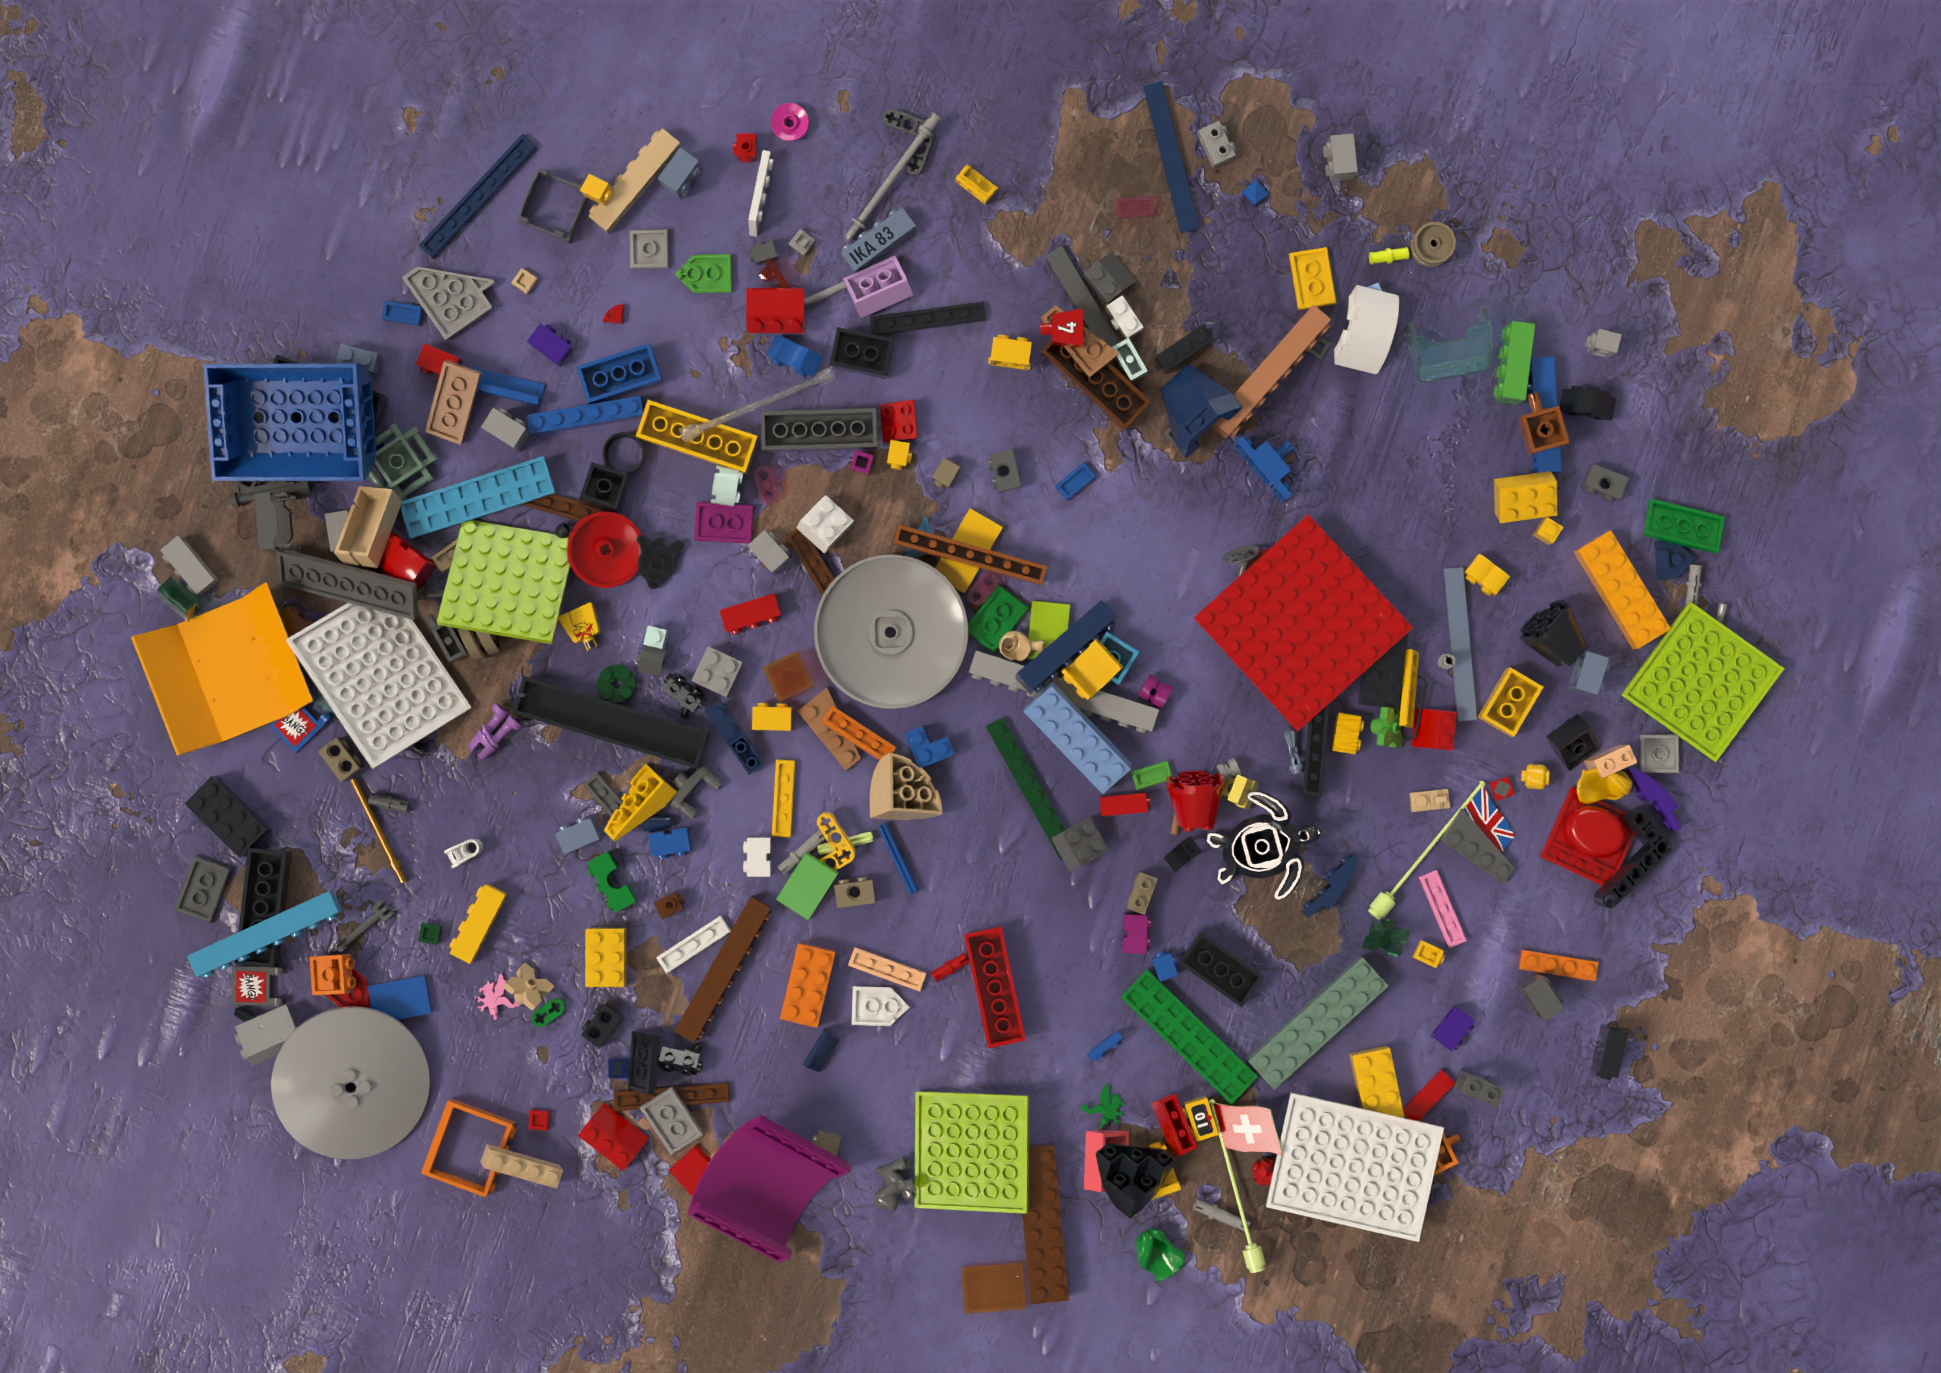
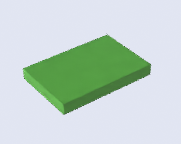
M806 852L776 900L809 920L839 872Z

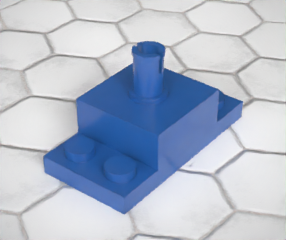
M1241 436L1233 446L1280 502L1283 503L1292 495L1289 485L1286 482L1282 483L1280 481L1291 471L1283 459L1295 451L1294 446L1292 445L1286 450L1291 444L1287 440L1275 451L1265 441L1254 450L1253 443L1247 437L1244 439Z

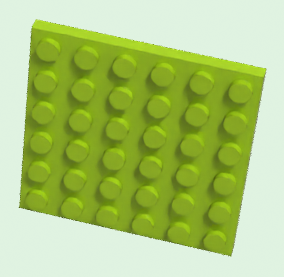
M474 520L463 522L441 602L437 625L553 644L571 567L566 550L568 537L559 538L556 534Z
M1689 601L1670 626L1671 629L1665 633L1621 693V696L1716 762L1785 668Z
M916 1091L915 1187L917 1191H915V1208L1029 1213V1095Z

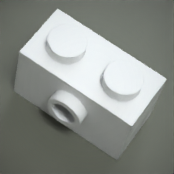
M1123 295L1106 306L1105 310L1112 319L1110 320L1115 330L1118 329L1124 339H1130L1143 330L1142 324Z

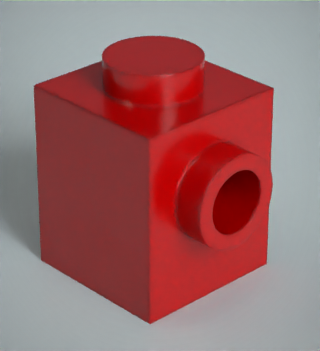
M736 133V143H733V155H736L737 160H741V163H752V160H757L756 134Z

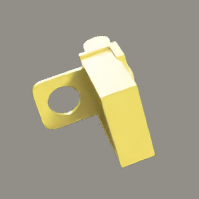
M1237 775L1236 779L1230 778L1229 781L1225 782L1222 795L1227 796V800L1235 803L1237 806L1248 810L1253 802L1247 798V794L1250 791H1258L1259 784L1256 781ZM1234 783L1231 792L1229 793L1227 790L1228 785Z

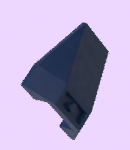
M1187 364L1161 388L1175 444L1185 458H1188L1200 447L1197 439L1221 417L1230 420L1243 408L1233 393L1190 364Z

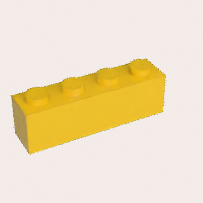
M485 884L484 887L480 886L476 893L478 899L475 904L472 903L467 911V914H469L467 920H463L458 928L460 934L457 938L454 937L449 946L451 948L449 954L469 964L474 962L508 896L507 893L490 884Z

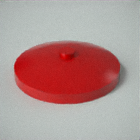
M612 511L591 513L578 521L569 534L566 547L568 562L574 573L589 585L599 588H612L622 585L630 580L638 571L637 559L640 549L636 538L641 533L636 525L622 514Z

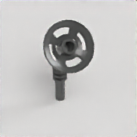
M1253 545L1238 547L1225 553L1222 556V561L1226 564H1237L1240 566L1238 578L1247 570L1249 560L1258 555L1260 550L1257 546Z

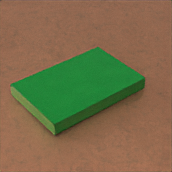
M998 584L968 623V634L994 653L999 647L1002 636L1014 628L1029 607Z

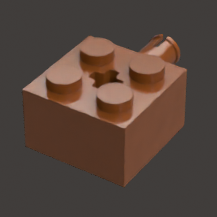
M1539 392L1527 395L1532 412L1518 418L1527 454L1532 455L1569 444L1560 407L1556 406L1545 409L1542 407ZM1540 429H1546L1547 432L1545 434L1541 433Z

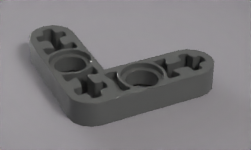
M894 109L886 110L882 117L886 127L915 138L919 134V126H923L925 120ZM891 114H894V118L899 121L900 117H903L901 120L900 127L897 126V121L892 120V122L889 123L886 117H890ZM912 120L915 126L913 129L907 130L904 128V122ZM935 128L932 131L933 135L921 143L926 147L925 153L918 154L915 152L913 154L915 157L920 158L917 162L919 170L915 169L913 172L909 166L914 164V157H911L906 164V172L910 176L921 174L935 137Z

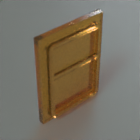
M1023 1262L961 1267L964 1314L1026 1309Z

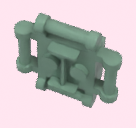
M393 423L390 425L391 428L375 438L377 447L394 434L397 436L396 439L376 451L374 463L388 482V485L385 486L373 468L369 477L377 488L394 489L399 498L404 501L410 493L425 483H430L434 480L426 467L435 462L438 457L432 454L419 435L420 431L417 427L403 434L397 424ZM409 438H413L427 459L421 461L407 441ZM419 471L422 472V477L403 490L400 488L399 485Z

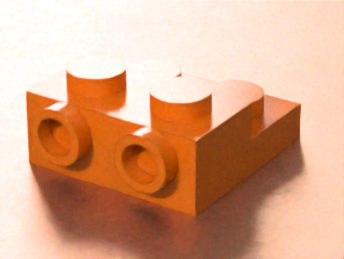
M351 954L309 957L312 995L354 992L356 979L352 977V969L355 966V962L351 958Z

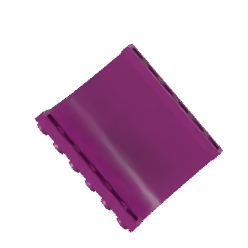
M759 1115L738 1128L717 1150L697 1184L687 1215L781 1263L791 1258L792 1250L787 1248L786 1244L794 1225L806 1205L834 1177L840 1178L849 1173L852 1165L830 1154L827 1150L814 1145V1143L803 1139L798 1134L792 1133L782 1125Z

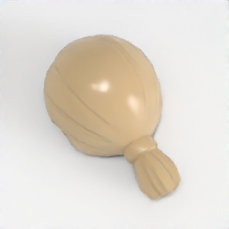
M1018 631L1007 632L999 642L1001 654L1011 661H1023L1029 656L1031 650L1041 652L1045 648V641L1030 642L1023 633Z

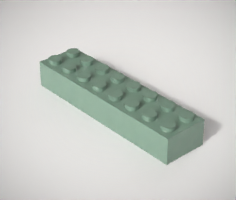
M1359 956L1246 1058L1247 1061L1275 1090L1381 994L1388 985L1365 959Z

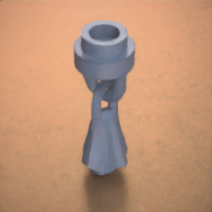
M1290 727L1284 732L1291 756L1292 765L1289 766V771H1292V774L1303 773L1305 767L1304 763L1301 764L1297 746L1298 732Z

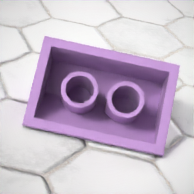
M896 256L843 278L860 318L913 296L908 280Z

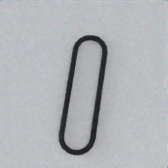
M1417 675V678H1421L1424 681V689L1413 737L1406 738L1403 735L1404 727L1401 726V734L1406 741L1415 739L1418 734L1427 689V681L1421 675Z

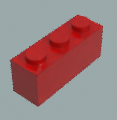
M775 593L719 610L726 633L731 632V635L741 633L742 628L749 627V629L760 627L761 622L767 621L768 624L779 621L778 617L782 616Z
M1176 1093L1165 1095L1152 1101L1151 1105L1172 1155H1183L1198 1148Z

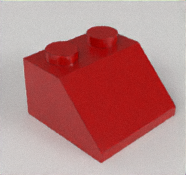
M1417 708L1414 711L1412 737L1415 733L1419 709ZM1422 709L1418 734L1415 739L1411 740V747L1453 751L1457 712Z

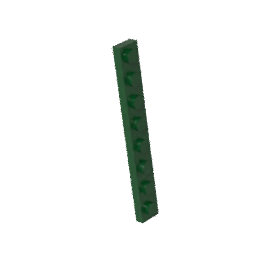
M1000 718L987 725L986 729L1059 859L1062 860L1051 837L1062 832L1065 828L1003 718Z

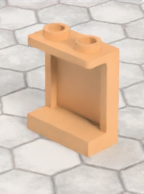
M1617 745L1584 760L1588 770L1597 768L1600 777L1604 778L1635 764L1637 760L1630 745Z

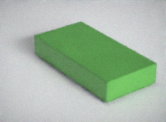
M1167 760L1132 771L1131 775L1136 790L1165 782L1168 776H1172Z

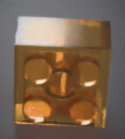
M798 651L762 667L780 703L815 686Z

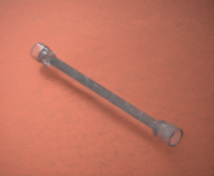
M831 367L825 368L812 377V379L796 386L794 385V387H789L785 391L782 390L769 397L767 396V398L765 397L758 400V402L756 401L740 409L733 410L731 413H726L706 423L704 422V424H691L679 428L680 436L684 443L698 437L703 430H708L712 426L715 427L735 417L737 418V416H742L746 412L748 413L764 405L771 404L773 401H778L813 385L817 386L820 384L822 386L836 381L835 374Z

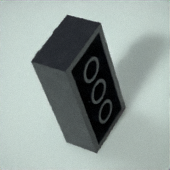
M1408 633L1361 674L1357 705L1399 709Z
M211 776L184 803L239 858L245 857L248 848L255 847L272 830L218 776Z
M1200 930L1177 961L1241 1008L1264 977Z

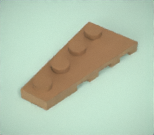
M1055 305L1041 317V320L1044 323H1052V314L1064 311ZM1083 327V348L1063 347L1090 378L1114 359L1119 352L1091 333L1086 327Z
M826 687L797 712L847 771L861 757L853 743L821 723L831 706L837 708Z

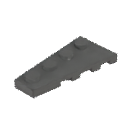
M1460 809L1439 841L1504 884L1514 870V867L1467 813Z

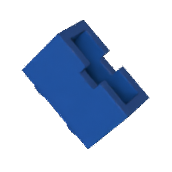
M689 828L671 830L672 834L667 835L666 831L650 833L649 840L652 857L657 856V859L669 858V854L676 853V856L688 855V851L692 850Z

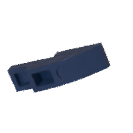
M721 700L705 710V713L749 775L765 765L754 746Z
M1346 854L1339 861L1341 864L1336 869L1332 867L1325 874L1327 877L1324 880L1329 886H1323L1317 892L1318 896L1314 900L1309 899L1302 906L1304 909L1301 912L1307 918L1313 915L1321 906L1325 910H1329L1337 902L1353 875L1357 860L1355 854L1350 856Z

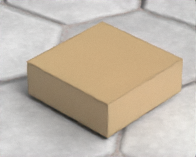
M521 268L511 284L528 295L538 281V278Z

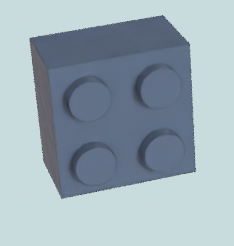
M680 147L662 171L658 180L663 188L681 199L682 196L685 197L690 192L692 182L694 180L697 181L702 175V167L699 160Z
M1588 651L1580 653L1577 656L1568 689L1588 696L1601 693L1604 687V681H1602L1604 674H1607L1610 668L1609 658Z

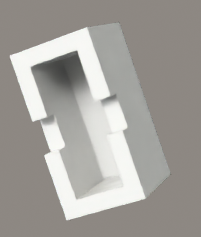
M748 837L747 842L743 844V852L747 853V861L743 862V872H747V877H770L771 860H768V853H771V837Z

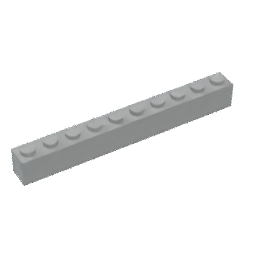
M979 651L975 652L969 673L972 674L971 678L980 681L986 678L990 680V684L1001 687V684L1009 686L1008 690L1019 693V690L1027 692L1015 678L1017 672L1024 667L1023 665ZM1060 677L1052 680L1079 709H1082L1085 715L1092 716L1094 713L1100 715L1099 719L1110 722L1111 719L1118 721L1117 725L1129 728V725L1137 727L1136 731L1144 734H1147V731L1152 732L1159 712L1158 709L1100 690L1091 699H1082L1077 694V688L1073 684H1068ZM1050 679L1044 683L1045 687L1052 682ZM1034 691L1031 695L1027 692L1026 695L1034 698L1041 691L1038 693Z

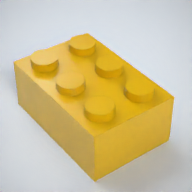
M1552 472L1494 479L1495 514L1499 522L1506 523L1556 516L1557 481Z
M1511 667L1506 668L1477 718L1507 736L1515 737L1542 691L1543 686Z
M587 928L585 932V987H625L627 985V928Z

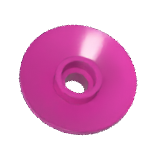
M785 103L778 106L771 116L772 131L778 138L784 141L800 139L806 133L809 126L806 111L794 103ZM788 121L794 122L791 127H788L786 124Z

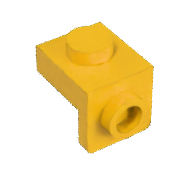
M1420 940L1412 957L1437 968L1438 965L1442 964L1445 955H1443L1444 950Z

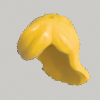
M1591 768L1587 771L1582 770V775L1577 782V795L1580 802L1587 804L1603 799L1618 800L1624 797V795L1630 794L1633 782L1621 770L1604 778L1600 777L1597 768Z

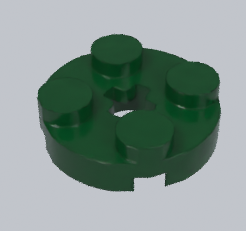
M622 665L608 666L601 671L598 677V691L609 702H625L636 690V678L628 668ZM616 678H618V681L622 682V685H620L619 689L617 690L615 689V686H612V682H614Z

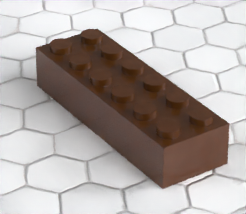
M1052 339L1040 352L1053 367L1123 432L1151 403L1144 394L1110 363H1107L1089 378L1063 346L1052 344Z

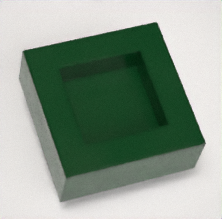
M422 922L418 942L438 945L442 926Z

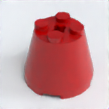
M1204 770L1178 772L1177 777L1172 778V776H1168L1166 778V786L1178 825L1183 827V831H1194V828H1202L1203 830L1214 829L1225 785L1222 774L1215 773V775H1211Z

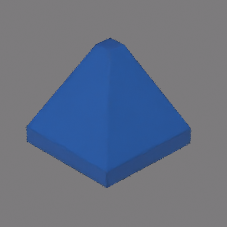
M1257 180L1242 191V194L1253 207L1268 196V193Z

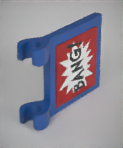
M303 707L291 715L272 722L269 726L297 753L322 727L333 719V716L328 712L324 713L317 720Z

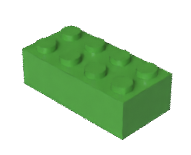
M1511 321L1501 331L1503 346L1499 348L1498 359H1501L1500 366H1497L1496 369L1498 385H1495L1493 396L1496 397L1495 402L1519 405L1526 400L1535 324Z

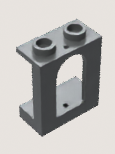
M1461 1069L1453 1085L1454 1088L1461 1090V1093L1497 1107L1504 1091L1497 1084Z

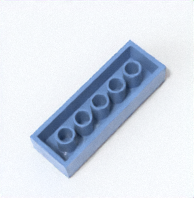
M1054 681L1025 705L1023 712L1102 794L1131 770L1132 763Z

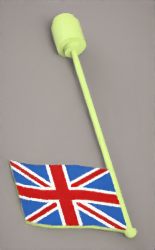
M1479 781L1478 787L1390 893L1387 891L1385 893L1380 892L1374 899L1368 910L1372 916L1380 921L1396 905L1393 895L1445 833L1460 809L1467 813L1501 853L1513 840L1514 834L1508 822L1489 798L1484 788L1486 785L1484 781Z

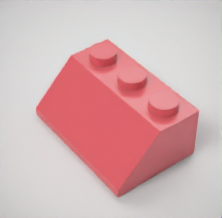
M1086 1131L1084 1189L1105 1192L1102 1187L1095 1154L1108 1143L1129 1145V1131Z

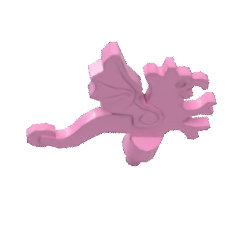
M502 974L499 975L495 987L494 982L490 984L487 981V984L479 989V992L484 991V999H481L480 996L477 997L479 999L478 1002H484V1005L478 1006V1008H481L482 1012L488 1006L490 1015H493L494 1020L498 1019L497 1005L505 1004L509 1008L521 1005L517 1001H514V1004H512L506 997H500L504 994L505 989L503 986L506 983Z

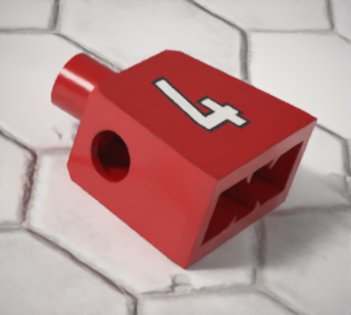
M1083 309L1052 314V323H1040V335H1052V344L1083 348Z

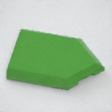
M692 255L674 275L693 293H732V255Z

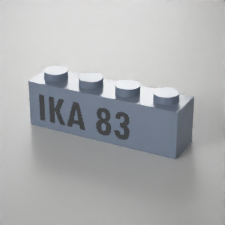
M903 207L899 210L897 208L892 210L886 220H879L873 225L871 231H864L857 237L859 240L853 244L850 242L842 248L841 256L854 273L861 271L916 230L915 223Z

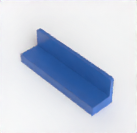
M471 367V369L482 373L477 392L540 407L545 389L544 384Z

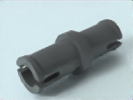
M371 792V797H369L368 801L369 805L383 807L388 811L392 809L407 813L409 801L395 799L391 795L387 797Z

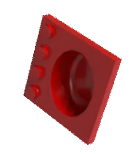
M1570 787L1539 857L1602 886L1620 869L1635 834L1624 821L1626 812L1600 800L1589 804L1579 801L1577 789Z

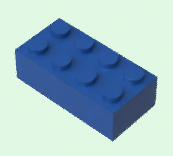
M650 343L576 366L588 404L608 401L663 383Z

